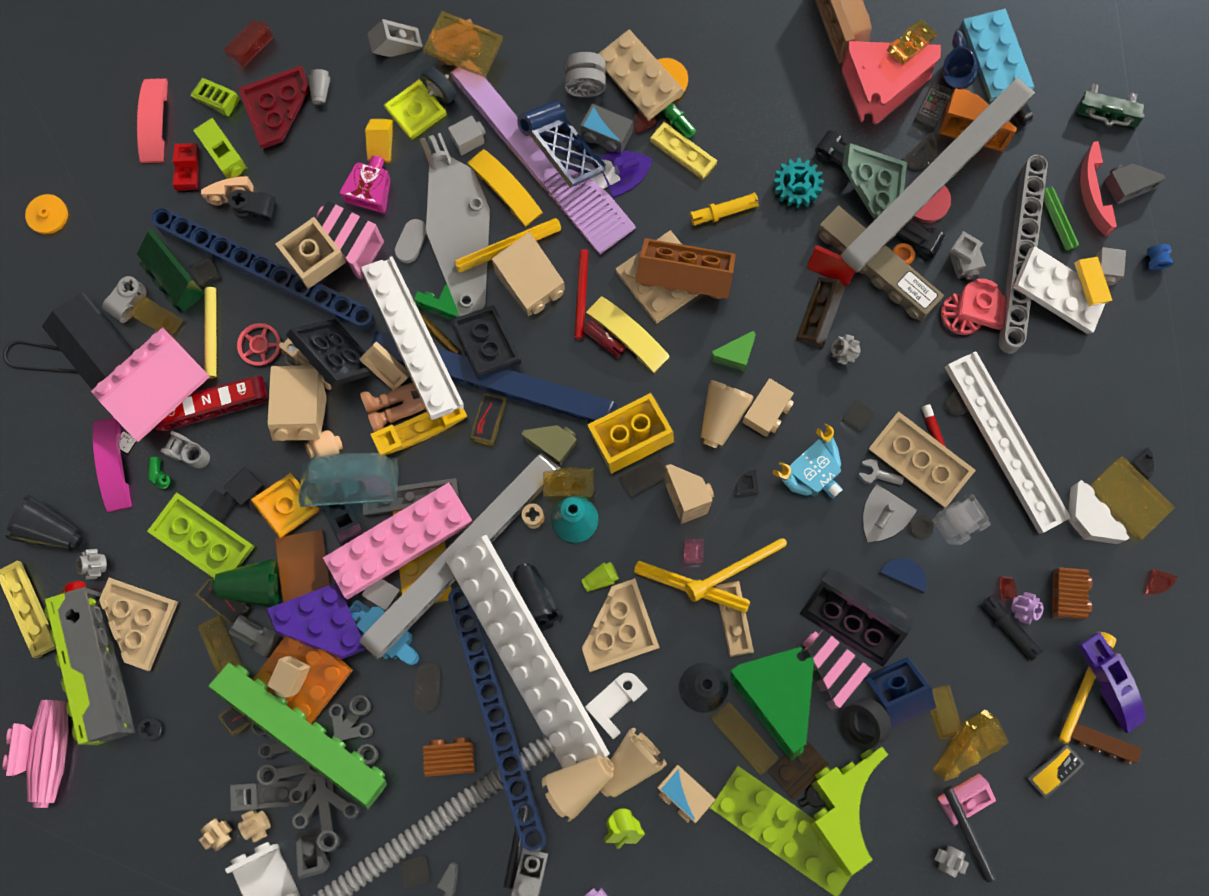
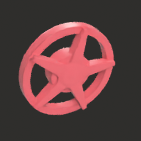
M257 323L250 325L242 331L238 338V353L246 363L252 366H266L278 357L281 351L279 346L281 338L277 331L267 324ZM264 328L261 335L251 337L247 334L253 329ZM268 330L274 333L277 343H269L266 339ZM244 337H246L250 341V349L243 354L242 342ZM276 348L274 354L266 360L265 353L268 349ZM255 353L261 356L262 362H254L246 357Z

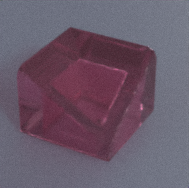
M686 539L684 541V566L703 563L704 539Z

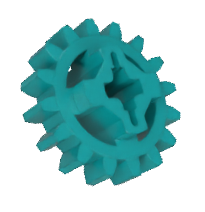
M798 158L796 163L789 159L787 166L782 163L780 171H776V179L773 182V186H777L775 194H781L780 201L787 199V206H790L793 202L796 208H799L800 203L807 207L810 202L809 200L815 202L817 195H820L822 192V188H820L824 183V180L820 179L822 171L816 172L817 165L809 166L810 160L808 159L805 163H801V158ZM784 178L786 179L785 182L788 184L787 187H785L784 185ZM810 179H812L813 181V188L811 187L812 184L809 182Z

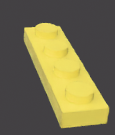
M17 560L0 569V584L32 658H38L56 649V645L53 644L50 638L51 628L22 562Z

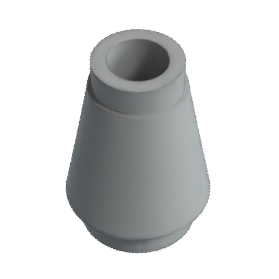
M321 69L310 71L308 80L313 104H325L331 79L328 76V71Z

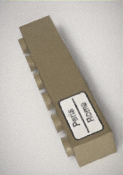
M838 205L820 224L817 233L824 243L831 244L836 249L838 255L841 256L866 228ZM886 245L859 271L861 274H866L875 287L887 292L889 298L894 303L901 304L910 317L918 319L920 322L938 305L944 296Z

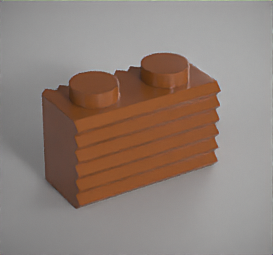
M1061 567L1053 570V619L1077 621L1088 619V615L1092 612V603L1088 601V593L1092 589V577L1089 576V570Z
M469 737L455 738L454 744H444V739L430 740L429 746H423L425 777L477 773L475 742H469Z

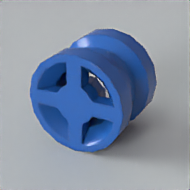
M1160 244L1147 249V255L1150 257L1148 262L1149 269L1160 270L1173 265V259L1170 258V253L1172 252L1171 245Z

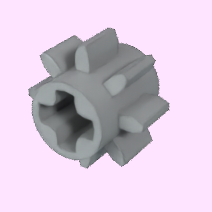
M845 334L844 338L838 336L831 346L832 357L837 358L838 362L842 364H847L848 361L854 363L860 354V342L854 340V336Z
M97 549L85 550V552L81 553L82 556H78L76 559L77 573L85 574V580L97 579V577L101 576V572L106 571V558L103 554H98Z
M947 845L945 851L939 849L934 859L940 862L938 870L955 878L958 872L965 874L969 865L968 862L963 860L966 854Z

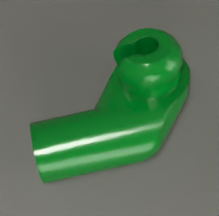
M149 457L148 480L157 488H167L170 484V477L160 470L161 458Z

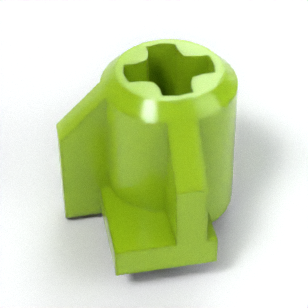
M621 808L615 810L607 820L606 825L609 833L605 836L604 840L605 843H615L616 848L620 849L624 843L637 844L645 834L641 829L639 821L632 816L631 811Z

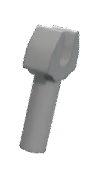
M869 459L861 463V466L870 468L872 471L870 475L865 473L858 474V478L863 483L870 485L874 480L880 479L902 485L904 477L880 470L877 460Z

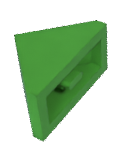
M752 331L712 351L711 360L714 363L745 371L756 336L755 332Z

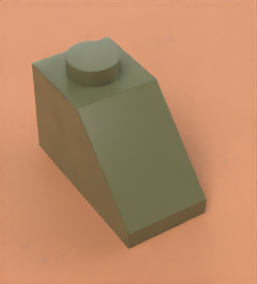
M558 425L524 430L521 434L524 441L541 453H545L559 466L564 463L577 445L576 434L569 428L564 427L562 429Z

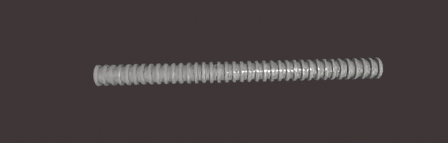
M545 734L541 735V739L536 738L535 743L532 744L530 742L528 748H522L521 756L527 771L530 770L532 765L533 767L537 766L536 763L538 761L542 762L545 756L548 758L550 756L549 753L556 752L555 747L551 745L549 738ZM514 758L505 763V769L508 772L513 771L517 766V761ZM496 766L497 769L495 771L493 769L490 770L489 775H483L484 778L482 780L479 778L476 784H470L471 787L469 789L465 788L463 793L459 792L457 794L458 797H452L450 802L446 801L444 803L445 806H439L437 808L438 811H432L430 816L426 815L424 817L425 820H419L418 825L413 824L410 830L406 829L404 831L405 834H399L398 839L393 838L391 840L392 843H386L385 848L380 847L378 853L373 852L371 854L372 857H366L365 862L360 861L358 867L353 866L351 868L352 871H346L345 876L340 875L338 881L333 880L331 885H326L324 887L325 890L320 889L318 895L313 894L312 896H351L353 891H359L360 886H366V882L373 881L374 876L376 878L379 877L380 872H386V868L393 867L394 862L397 864L400 862V858H406L407 853H413L414 848L417 850L420 848V844H426L427 839H433L432 836L434 834L437 836L440 830L444 831L446 829L445 826H451L452 821L457 822L459 820L458 817H464L467 811L470 813L472 807L477 808L478 803H484L485 798L490 799L492 793L497 794L498 789H504L498 766Z

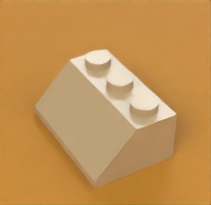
M667 465L664 483L680 523L683 524L708 514L713 501L712 498L714 497L710 484H705L702 477L674 465Z

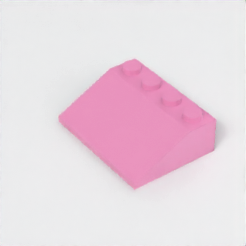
M162 327L139 349L135 350L128 359L117 366L109 376L99 382L91 392L127 432L139 442L210 376Z

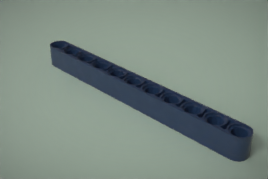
M157 208L152 212L151 221L163 235L360 332H369L375 327V318L368 307L319 283H316L309 289L307 288L303 293H298L299 289L306 285L295 271L166 208ZM168 219L165 224H161L163 220ZM188 228L186 233L180 234L183 229ZM208 238L205 243L200 244L202 239ZM228 247L226 252L220 254L221 249ZM248 257L244 263H239L241 258ZM262 267H267L265 272L259 273ZM287 276L285 282L278 283L280 278ZM328 296L325 302H318L320 297ZM348 306L345 312H338L340 307ZM361 316H369L367 321L363 323L358 322Z
M376 331L371 346L378 342L402 366L406 367L391 334ZM437 348L453 382L588 423H592L616 411L617 404L611 400L509 369L477 379L466 356Z
M458 587L450 592L448 597L518 836L523 848L531 852H539L546 845V835L484 631L468 599L463 605H456L458 597L465 596L461 587ZM466 619H474V623L470 628H463V622ZM480 641V648L474 652L470 651L471 643ZM487 664V672L483 675H477L476 670L478 666ZM488 687H494L495 693L493 697L489 699L484 698V691ZM498 710L501 711V720L497 723L491 722V714ZM504 734L509 735V743L505 747H499L498 738ZM516 759V768L510 772L506 771L505 763L507 760ZM517 783H523V794L517 797L514 796L512 793L513 786ZM528 807L532 811V816L530 820L523 822L520 819V812ZM536 832L540 837V841L537 846L530 847L527 843V838L531 833Z

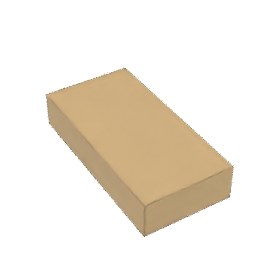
M375 342L359 359L392 390L398 388L410 376L408 370L378 342Z

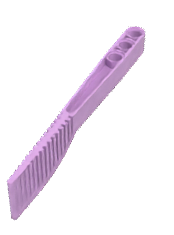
M467 60L450 73L461 91L538 183L545 188L549 196L564 211L565 215H567L599 255L636 229L635 225L612 197L591 179L572 188L568 186L532 137L525 136L520 131L517 124L518 117L470 60ZM568 169V173L573 179L579 177L578 172Z

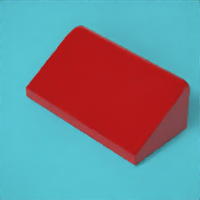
M818 245L815 246L807 264L809 270L828 278L839 279L846 286L850 284L855 273L840 258V255Z

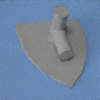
M876 484L865 503L863 512V530L867 543L882 541L900 532L910 522L917 509Z

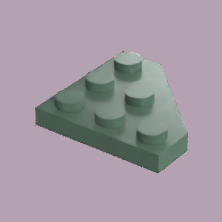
M850 143L844 149L842 168L875 221L904 191L907 162Z

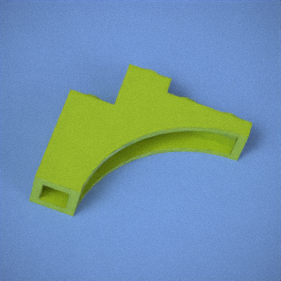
M883 747L876 750L873 748L866 750L860 755L862 758L860 762L855 765L852 761L841 769L843 774L837 767L831 770L828 767L824 768L815 775L817 780L812 783L829 810L824 807L813 816L816 820L810 823V825L846 876L854 875L872 861L862 838L859 810L862 792L870 774L888 756Z

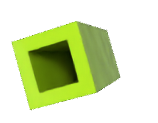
M213 118L193 130L227 179L239 176L247 168Z

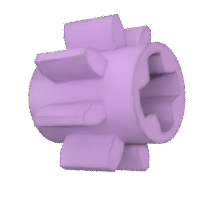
M1024 592L1023 596L1019 595L1013 600L1011 610L1015 614L1014 617L1019 619V622L1030 624L1031 620L1036 621L1040 619L1043 613V604L1039 602L1040 599L1036 598L1035 594Z

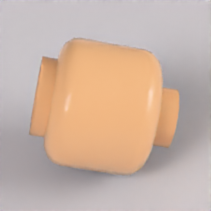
M329 430L321 432L320 439L308 440V443H305L310 461H315L319 465L338 459L339 450L343 449L340 437L334 436Z

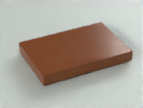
M324 530L288 535L281 539L275 538L283 603L331 585L330 571L323 559L327 555Z

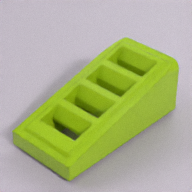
M204 78L200 80L190 95L191 98L228 118L240 101L236 92ZM206 86L207 89L205 90L203 95H199L203 88ZM214 90L209 98H206L210 91ZM219 93V94H220L219 97L216 99V101H213L214 98H215V97L217 96V94ZM224 97H227V98L224 100V102H223L222 104H220V102L222 101V99H223Z

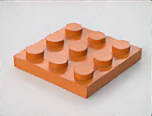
M286 636L253 678V681L255 682L256 679H259L268 685L279 659L289 655L311 666L300 692L289 698H283L288 702L286 706L292 710L295 707L301 710L307 716L305 720L312 724L353 670L340 658L334 657L333 654L321 649L316 650L301 644L300 641ZM268 687L267 691L274 696V689Z

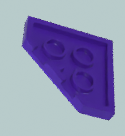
M337 583L267 609V614L277 635L285 638L287 636L300 641L301 644L331 653L334 657L340 659L365 650V647L359 642L361 635Z

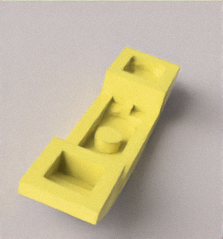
M601 296L586 312L601 328L605 327L637 356V359L652 373H655L670 357L637 322Z

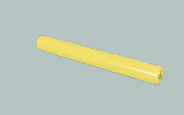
M214 287L204 288V371L210 376L208 379L217 377L216 288Z

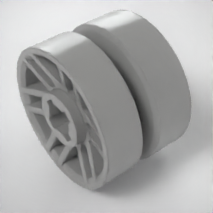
M578 52L569 55L565 59L566 92L577 97H593L605 91V59L601 55L592 52Z

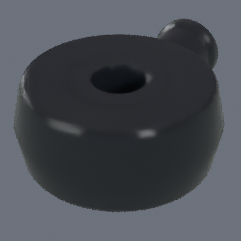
M812 784L807 787L805 798L798 800L801 808L808 804L816 808L825 805L820 795L818 798H815L814 795L817 791Z

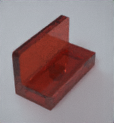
M253 20L224 51L244 68L273 38V35L267 24L263 21L257 23Z

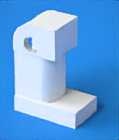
M623 673L585 708L614 740L621 732L609 719L630 700L635 702L647 691V688L634 674ZM625 682H630L632 684V688L630 690H625L623 688V684Z

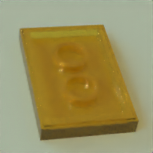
M441 11L423 50L426 54L486 78L504 38L502 35Z
M1123 456L1119 457L1090 485L1095 492L1096 498L1106 504L1110 512L1139 541L1146 537L1175 508Z

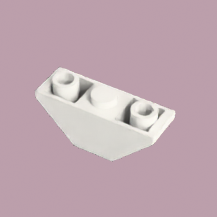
M1081 480L1070 488L1069 515L1071 518L1068 521L1083 539L1119 544L1130 538L1126 534V528L1111 516L1108 506L1096 498L1095 492L1089 484Z

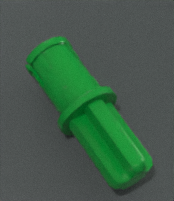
M673 103L662 110L663 114L670 120L671 126H675L684 137L688 139L693 137L696 129L684 117V112H680Z

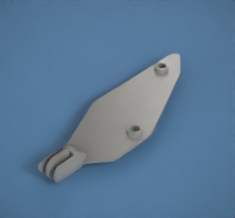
M437 133V141L441 151L433 135L428 136L433 154L430 152L426 139H420L429 163L426 233L460 316L483 309L485 306L487 262L466 271L458 272L455 260L488 246L490 208L474 169L450 157L441 133ZM468 299L470 303L464 304L462 301Z

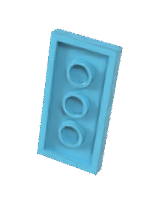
M1006 9L963 19L962 27L971 52L975 55L978 62V71L989 102L994 101L1017 77L1033 90L1034 84Z

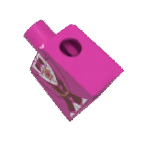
M372 155L369 165L355 164L340 191V195L345 203L385 213L390 177L388 172L382 169L384 164L383 158Z

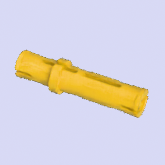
M752 193L717 205L712 203L707 208L691 211L689 214L692 217V225L696 226L711 220L715 222L721 217L758 207L759 202L755 201L758 200L757 195Z

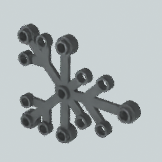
M357 695L350 701L351 712L344 722L345 710L340 704H333L329 708L334 736L339 740L343 741L357 737L368 739L372 736L373 729L367 723H362L358 727L352 728L358 718L367 715L371 709V703L365 696ZM359 703H365L364 710H357ZM335 708L341 709V713L338 716H333ZM253 722L251 723V730L254 734L260 737L268 736L277 742L272 745L268 743L262 744L258 748V755L261 758L268 760L276 754L291 752L266 732L260 731L259 727ZM363 727L369 728L367 735H361ZM370 744L362 745L357 751L363 758L366 752L371 751L373 753L372 758L364 762L366 766L374 764L378 759L377 749ZM269 747L270 753L267 756H263V749ZM307 763L278 769L272 765L262 766L257 772V779L264 786H273L277 783L278 779L306 774L299 785L289 793V799L294 804H301L305 801V793L315 780V792L301 812L293 817L292 824L297 829H305L309 825V817L316 807L319 806L322 833L317 838V845L322 851H334L339 845V837L333 832L329 802L340 809L348 819H354L358 816V806L354 803H348L329 790L326 778ZM273 772V778L267 781L265 778L266 774ZM298 791L301 792L300 800L295 801L293 798L294 794ZM354 806L355 813L351 816L347 815V808ZM299 817H304L305 823L302 826L297 825ZM328 837H332L333 844L327 847L325 840Z

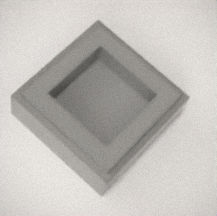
M963 231L950 253L970 264L983 242Z

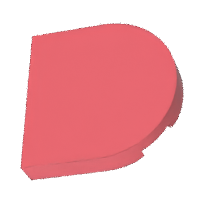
M987 279L972 281L961 291L957 318L1001 330L1004 327L1006 297L1005 295L1003 296L997 288L998 285L993 281Z

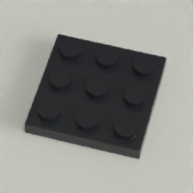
M336 319L291 328L286 334L293 346L306 357L309 364L322 375L325 382L330 384L331 387L375 374L359 360L365 351Z

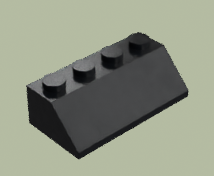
M832 566L825 572L800 612L806 618L883 667L907 637L914 618Z

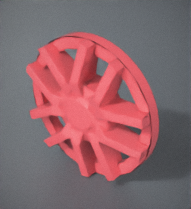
M955 293L942 304V320L946 327L956 334H972L981 325L977 324L975 326L971 321L957 318L958 298H960L961 293ZM947 317L954 319L952 324L948 321ZM956 323L961 324L960 329L954 327ZM965 325L969 327L970 330H964Z

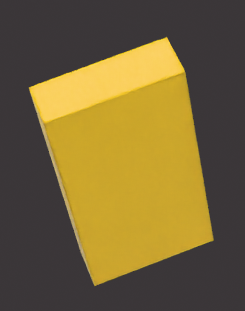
M1098 257L1076 261L1074 264L1088 306L1105 304L1112 301Z

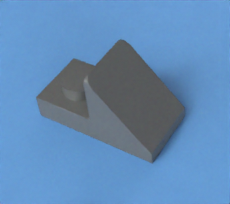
M321 827L296 833L299 879L323 873L330 866L325 852L317 845V838L322 833Z

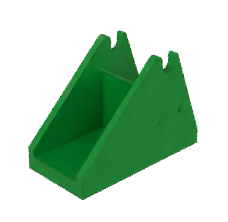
M802 647L740 664L731 670L730 675L732 685L790 761L803 753L807 740L814 660L813 658H807L805 661H799L797 654L802 651Z

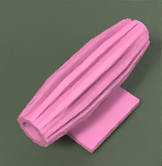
M41 700L32 729L26 727L25 724H13V729H8L6 744H10V751L8 755L5 754L3 770H7L6 776H14L26 771L27 802H33L32 807L48 808L49 803L55 802L63 776L69 734L67 701Z

